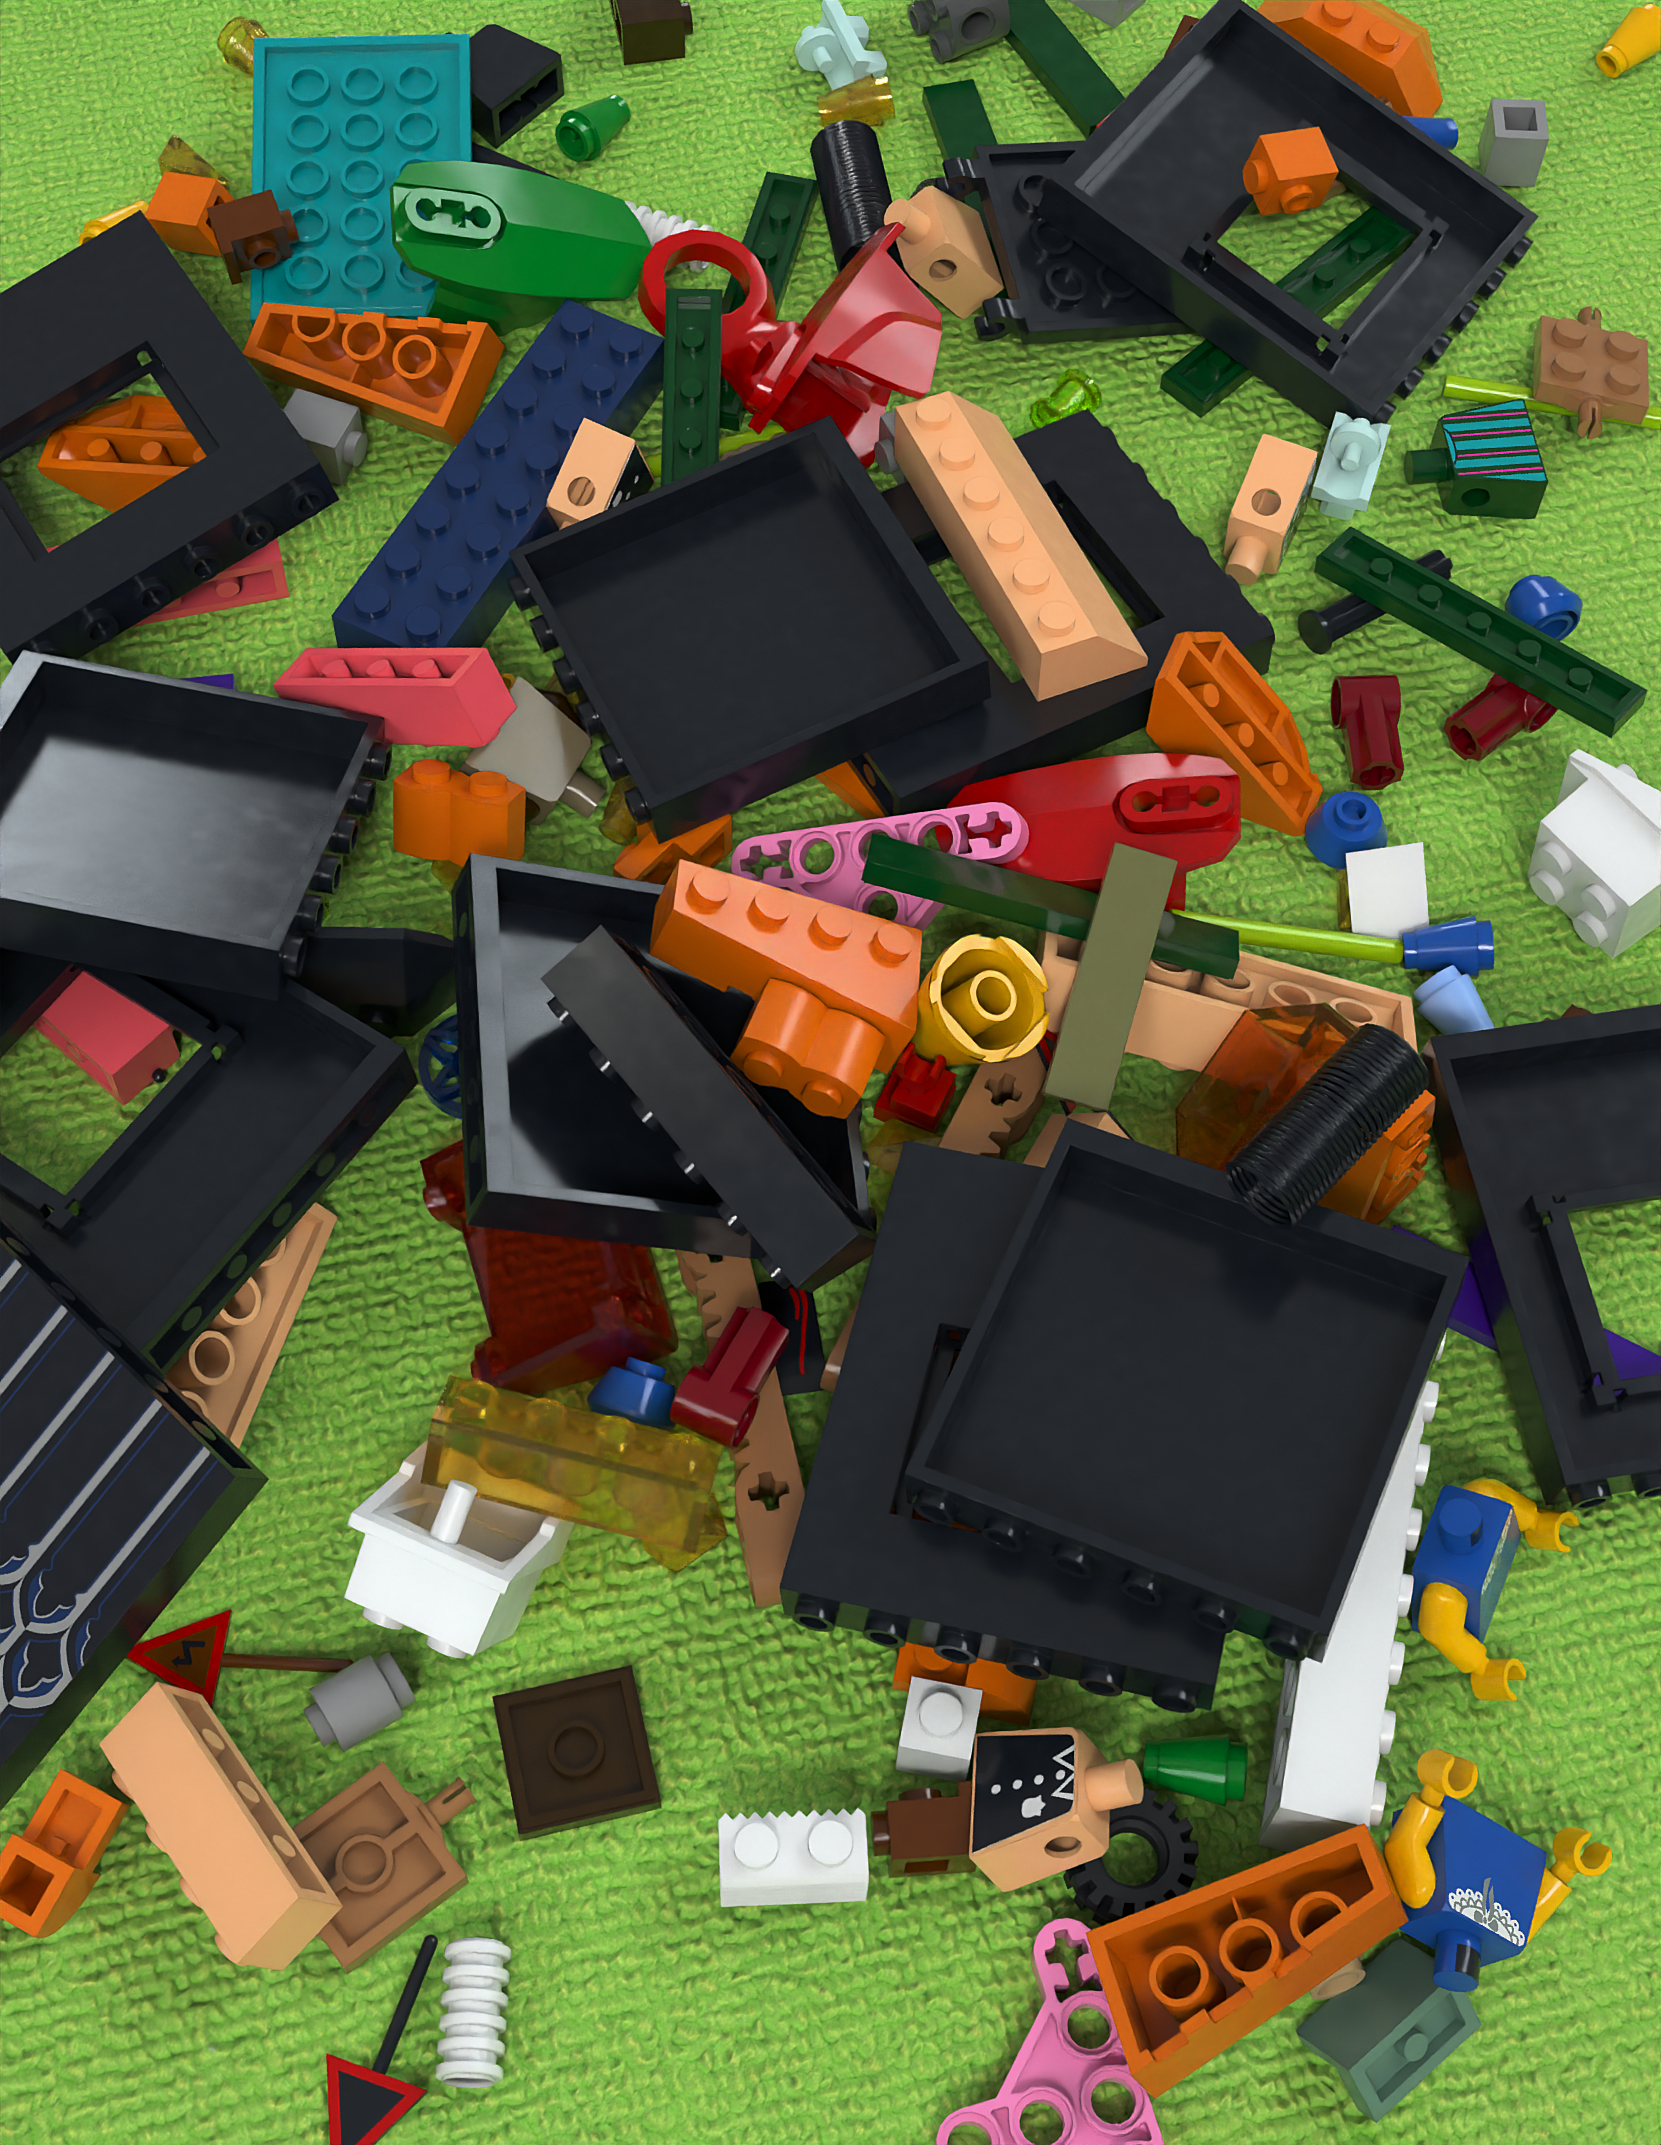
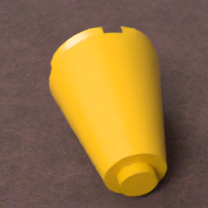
M975 934L959 939L942 952L919 986L916 1033L909 1041L915 1044L916 1048L914 1051L919 1058L935 1063L938 1055H942L946 1059V1066L1000 1063L1024 1055L1039 1043L1049 1024L1050 1012L1045 1014L1043 995L1049 990L1041 967L1024 947L1002 936L993 939Z

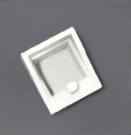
M1577 749L1569 755L1556 808L1540 822L1527 877L1532 889L1543 902L1551 906L1556 904L1572 920L1573 927L1580 938L1591 947L1596 948L1599 946L1611 959H1614L1661 925V792L1638 780L1637 775L1628 765L1621 764L1615 768Z
M432 1436L403 1460L397 1474L351 1513L347 1525L364 1532L365 1536L344 1598L364 1606L362 1615L375 1624L400 1630L406 1625L428 1635L426 1644L442 1654L461 1659L466 1658L467 1654L474 1656L514 1635L543 1569L560 1562L583 1500L437 1436Z

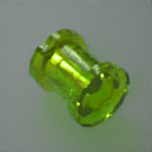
M1068 369L1059 376L1057 387L1047 398H1040L1031 405L1030 420L1034 428L1038 429L1087 408L1091 413H1094L1102 403V394L1098 385L1087 374L1077 369Z

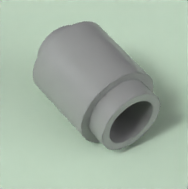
M387 1651L374 1660L368 1654L308 1689L315 1703L304 1708L303 1711L323 1747L336 1740L341 1750L345 1752L404 1717L402 1709L415 1702L416 1699L397 1663Z

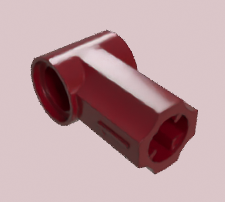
M1494 674L1483 692L1447 717L1443 731L1448 736L1451 749L1465 761L1467 759H1474L1480 762L1522 729H1525L1528 733L1540 729L1552 718L1558 708L1501 676Z
M1396 675L1336 676L1332 682L1331 717L1335 729H1342L1350 782L1358 784L1362 790H1383L1386 786L1401 781L1404 772L1397 727L1401 710V693Z
M738 1306L704 1365H694L683 1379L670 1409V1420L730 1450L736 1449L747 1434L756 1415L760 1402L759 1393L790 1341L789 1330L783 1327L773 1315L757 1307L743 1308Z

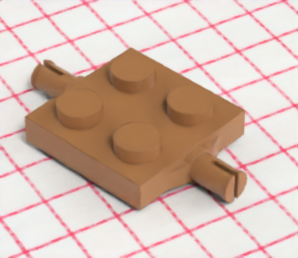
M1592 306L1584 307L1579 311L1578 321L1570 318L1556 319L1541 315L1534 331L1533 399L1559 405L1578 415V434L1584 438L1588 430L1587 439H1594L1602 433L1601 419L1614 418L1641 425L1649 408L1648 340L1637 338L1625 331L1611 332L1601 329V311L1595 307L1592 314Z
M383 1761L291 1828L343 1905L315 1937L326 1943L347 1975L469 1883L467 1875L447 1849L441 1828L470 1805L476 1803L473 1794L468 1787L466 1788L465 1783L460 1777H457L453 1783L426 1803H423L421 1799L403 1789Z

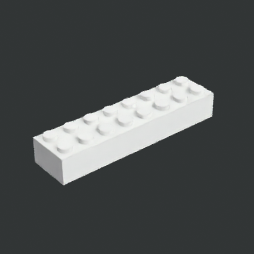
M1446 1332L1435 1361H1439L1441 1358L1446 1338ZM1429 1378L1323 1662L1320 1663L1307 1657L1303 1661L1285 1659L1258 1846L1290 1853L1364 1823L1370 1831L1371 1825L1379 1826L1381 1822L1387 1786L1386 1782L1375 1780L1380 1754H1389L1396 1722L1395 1711L1386 1710L1385 1702L1389 1685L1397 1686L1405 1653V1644L1394 1641L1398 1617L1405 1618L1407 1616L1414 1583L1413 1575L1404 1574L1403 1568L1407 1550L1415 1551L1422 1523V1510L1411 1508L1416 1485L1421 1487L1424 1485L1428 1472L1431 1447L1430 1445L1421 1444L1420 1441L1424 1422L1431 1423L1434 1417L1439 1392V1383L1429 1381Z

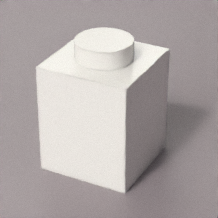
M912 1676L895 1770L957 1783L966 1781L983 1690Z

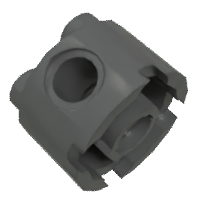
M914 0V3L907 7L908 17L914 32L918 36L927 33L932 53L939 64L1004 38L1010 31L1008 0Z

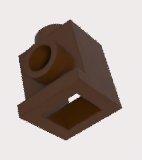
M272 190L207 208L215 239L232 285L242 283L241 272L251 269H266L274 266L279 261L292 258L289 244L300 241L290 209L279 211Z
M972 1781L958 1782L954 1797H942L941 1791L933 1788L912 1789L898 1795L899 1801H887L884 1811H871L874 1856L887 1855L889 1878L975 1872L977 1865L969 1858Z

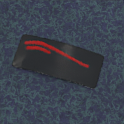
M775 1281L759 1283L758 1288L762 1310L773 1315L790 1333V1341L775 1365L782 1396L824 1391V1389H821L820 1383L825 1369V1361L813 1292L810 1293L796 1289L793 1284L783 1289Z

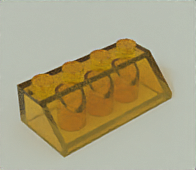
M450 1375L431 1419L421 1483L447 1490L451 1479L459 1480L477 1488L475 1495L477 1498L696 1554L719 1472L724 1445L701 1440L689 1434H678L631 1422L623 1417L608 1416L561 1404L553 1399L537 1398L498 1388L483 1381L467 1380Z

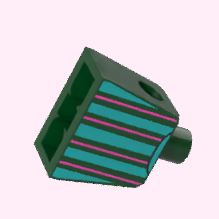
M1515 399L1446 414L1437 421L1430 448L1409 450L1404 458V474L1407 484L1436 483L1443 510L1450 515L1535 519L1548 485L1547 475L1524 399Z

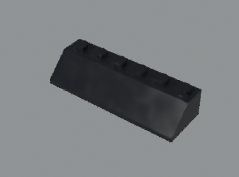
M600 925L540 978L554 995L547 1002L551 1011L571 1032L575 1033L581 1027L595 1044V1047L588 1053L593 1062L612 1082L616 1083L623 1078L638 1096L630 1103L635 1113L654 1133L658 1134L664 1128L680 1148L672 1156L677 1164L696 1184L700 1185L705 1180L709 1182L722 1198L715 1205L717 1212L739 1236L743 1237L748 1231L765 1250L758 1257L760 1264L779 1286L786 1289L793 1284L796 1289L812 1293L873 1255L878 1237L875 1230L637 947Z

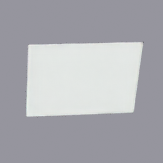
M1423 842L1345 853L1353 934L1402 940V932H1414L1417 929L1429 927Z

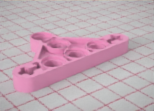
M988 802L754 836L744 840L737 846L731 859V871L733 875L868 914L871 902L877 896L892 894L898 905L897 915L893 922L917 928L923 932L945 904L864 883L861 880L865 864L864 847L871 838L872 833L888 834L892 839L923 847V838L927 831L937 825H946L953 834V843L947 852L948 854L989 865H996L1013 861L1024 852L1029 840V829L1025 819L1012 807L1000 802ZM998 818L1008 827L1012 828V833L1002 836L1001 846L996 847L987 838L969 839L964 822L968 821L967 827L975 833L994 830L995 819ZM829 842L834 851V861L831 867L824 873L811 874L807 870L805 863L807 852L816 843ZM969 844L972 848L971 853H967ZM760 853H763L764 856L773 861L789 860L792 871L783 866L770 867L764 870L763 880H761L760 877L750 872V865L759 863Z
M1071 1918L1055 1919L1046 1924L1037 1934L1031 1952V1964L1043 2006L997 2097L961 2108L948 2115L939 2127L934 2145H947L949 2135L954 2129L963 2125H972L980 2128L986 2133L990 2145H1035L1024 2137L1020 2129L1019 2120L1025 2108L1038 2103L1051 2106L1057 2111L1062 2120L1063 2130L1061 2137L1051 2145H1165L1148 2093L1130 2074L1086 1936V1932L1091 1929L1082 1922ZM1056 1938H1064L1069 1948L1081 1947L1084 1954L1078 1958L1075 1965V1974L1079 1986L1082 1988L1089 1982L1094 1981L1097 1991H1080L1068 1997L1062 2003L1058 2001L1056 1993H1066L1070 1984L1061 1963L1049 1964L1046 1959L1054 1949ZM1083 2008H1090L1101 2013L1109 2025V2037L1106 2043L1095 2049H1086L1077 2045L1069 2035L1067 2026L1068 2019L1073 2012ZM1104 2082L1121 2084L1129 2091L1133 2099L1134 2108L1132 2116L1121 2124H1110L1102 2121L1092 2108L1091 2097L1093 2090Z

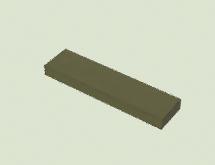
M1117 842L1112 845L1046 1075L1042 1095L1099 1112H1106L1108 1110L1178 863L1177 860Z

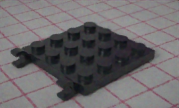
M1085 141L975 145L970 159L955 157L943 161L942 166L946 177L935 179L934 182L937 189L956 200H960L972 192L979 191L1009 299L990 298L983 301L982 307L985 317H975L974 319L979 340H998L1014 331H1019L1022 345L1198 333L1036 213L1050 177ZM1207 252L1202 259L1204 265L1208 267L1213 260L1212 256Z

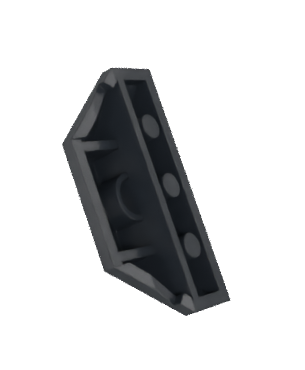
M321 926L318 935L309 934L306 939V958L300 976L289 977L389 1039L394 1036L413 1037L456 1003L453 941L440 934L407 928Z

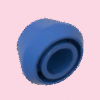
M1530 575L1513 585L1504 607L1505 612L1561 641L1578 625L1583 603L1576 593L1555 578Z
M1348 791L1333 795L1310 814L1305 826V840L1312 854L1322 863L1339 870L1347 871L1345 853L1385 848L1387 846V829L1379 807L1371 798L1358 792Z
M628 1356L624 1369L616 1366H611L589 1393L587 1403L591 1415L600 1420L645 1435L663 1438L676 1427V1423L672 1422L669 1418L670 1409L675 1398V1386L663 1382L666 1368Z

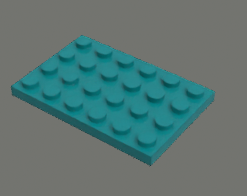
M469 34L254 38L252 195L272 190L279 211L290 209L300 241L289 244L292 258L279 261L274 266L266 269H251L250 322L252 328L263 302L331 308L337 313L363 315V311L385 313L389 318L417 320L418 316L425 317L427 306L434 292L436 280L410 270L393 247L389 188L408 164L454 160L472 162V84ZM416 208L419 217L428 221L424 212Z

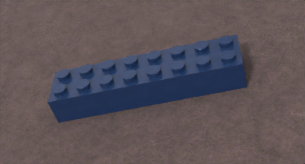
M566 299L332 614L337 647L481 648L514 601L507 583L508 578L515 576L509 551L559 530L546 507L547 498L583 419L586 418L630 437L663 390L665 339Z

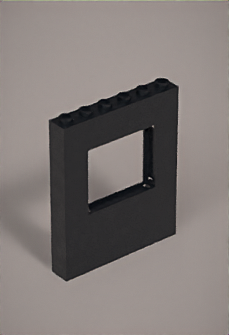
M1218 0L1050 177L1036 211L1038 215L1329 430H1331L1336 411L1347 414L1353 420L1356 418L1367 419L1370 425L1386 424L1397 409L1391 403L1392 400L1398 396L1405 401L1425 375L1419 369L1420 366L1426 362L1433 367L1453 341V339L1447 336L1449 331L1454 329L1460 334L1480 308L1474 302L1478 296L1488 301L1506 277L1507 273L1501 270V268L1507 264L1514 269L1527 253L1534 241L1526 235L1539 217L1242 0ZM1320 127L1339 171L1336 179L1396 223L1410 230L1411 234L1417 237L1338 331L1217 242L1254 201L1253 195L1249 194L1244 186L1242 170L1260 135ZM1206 252L1214 258L1209 267L1204 265L1202 261ZM1320 337L1329 342L1324 351L1317 347Z
M141 210L0 293V463L149 373L207 457L49 553L0 476V648L12 665L15 664L23 650L75 660L80 659L339 500L318 459ZM141 351H146L152 360L144 366L140 364L137 358Z
M1088 408L1013 438L1074 539L1144 625L1132 631L1148 657L1147 666L1037 702L1025 679L1023 678L1011 683L966 624L988 658L991 698L846 761L885 817L945 809L949 802L966 785L1022 771L1063 764L1146 727L1155 681L1178 633L1186 631L1223 632L1260 676L1268 673L1272 648L1275 643V633L1269 619L1263 613H1258L1243 596L1236 579L1232 575L1223 572L1210 556L1205 542L1189 531L1179 519L1176 508L1171 501L1163 499L1149 483L1142 466L1130 460L1118 445L1112 430L1107 426L1103 427ZM909 482L881 492V495L912 543H916V549L927 566L952 557Z
M0 948V1059L82 971L202 1045L65 1196L0 1153V1214L165 1376L419 1083L404 1047L290 978L280 1000L274 1001ZM215 1046L221 1050V1056L218 1060L211 1053ZM75 1201L80 1207L76 1217L68 1211V1208Z
M1661 1004L1431 1037L1422 1050L1420 1057L1426 1065L1430 1082L1427 1091L1436 1097L1432 1129L1545 1505L1570 1502L1573 1510H1584L1610 1502L1613 1499L1612 1494L1635 1491L1638 1499L1661 1496V1373L1624 1380L1619 1379L1567 1215L1569 1213L1661 1199ZM1549 1217L1551 1223L1544 1226V1218ZM1599 1374L1602 1385L1594 1386L1593 1380ZM1623 1390L1619 1395H1614L1613 1391Z
M904 1141L779 1586L784 1615L792 1616L795 1623L814 1631L830 1632L837 1626L863 1632V1636L867 1640L885 1647L900 1648L908 1642L934 1648V1652L938 1656L956 1663L972 1664L979 1658L1005 1664L1007 1670L1026 1679L1045 1680L1049 1678V1675L1076 1680L1079 1681L1080 1687L1097 1695L1113 1697L1122 1694V1691L1152 1697L1151 1700L1155 1705L1172 1712L1191 1713L1196 1708L1211 1711L1227 1633L1210 1630L1197 1623L1192 1618L1191 1612L1162 1602L1159 1606L1140 1603L1127 1596L1121 1590L1120 1585L1098 1576L1092 1575L1091 1578L1082 1579L1068 1575L1056 1568L1050 1558L1023 1548L1020 1552L1007 1551L991 1544L983 1537L982 1533L912 1518L914 1507L907 1503L904 1473L947 1382L955 1351H961L1044 1168ZM950 1330L958 1331L961 1334V1341L948 1338Z

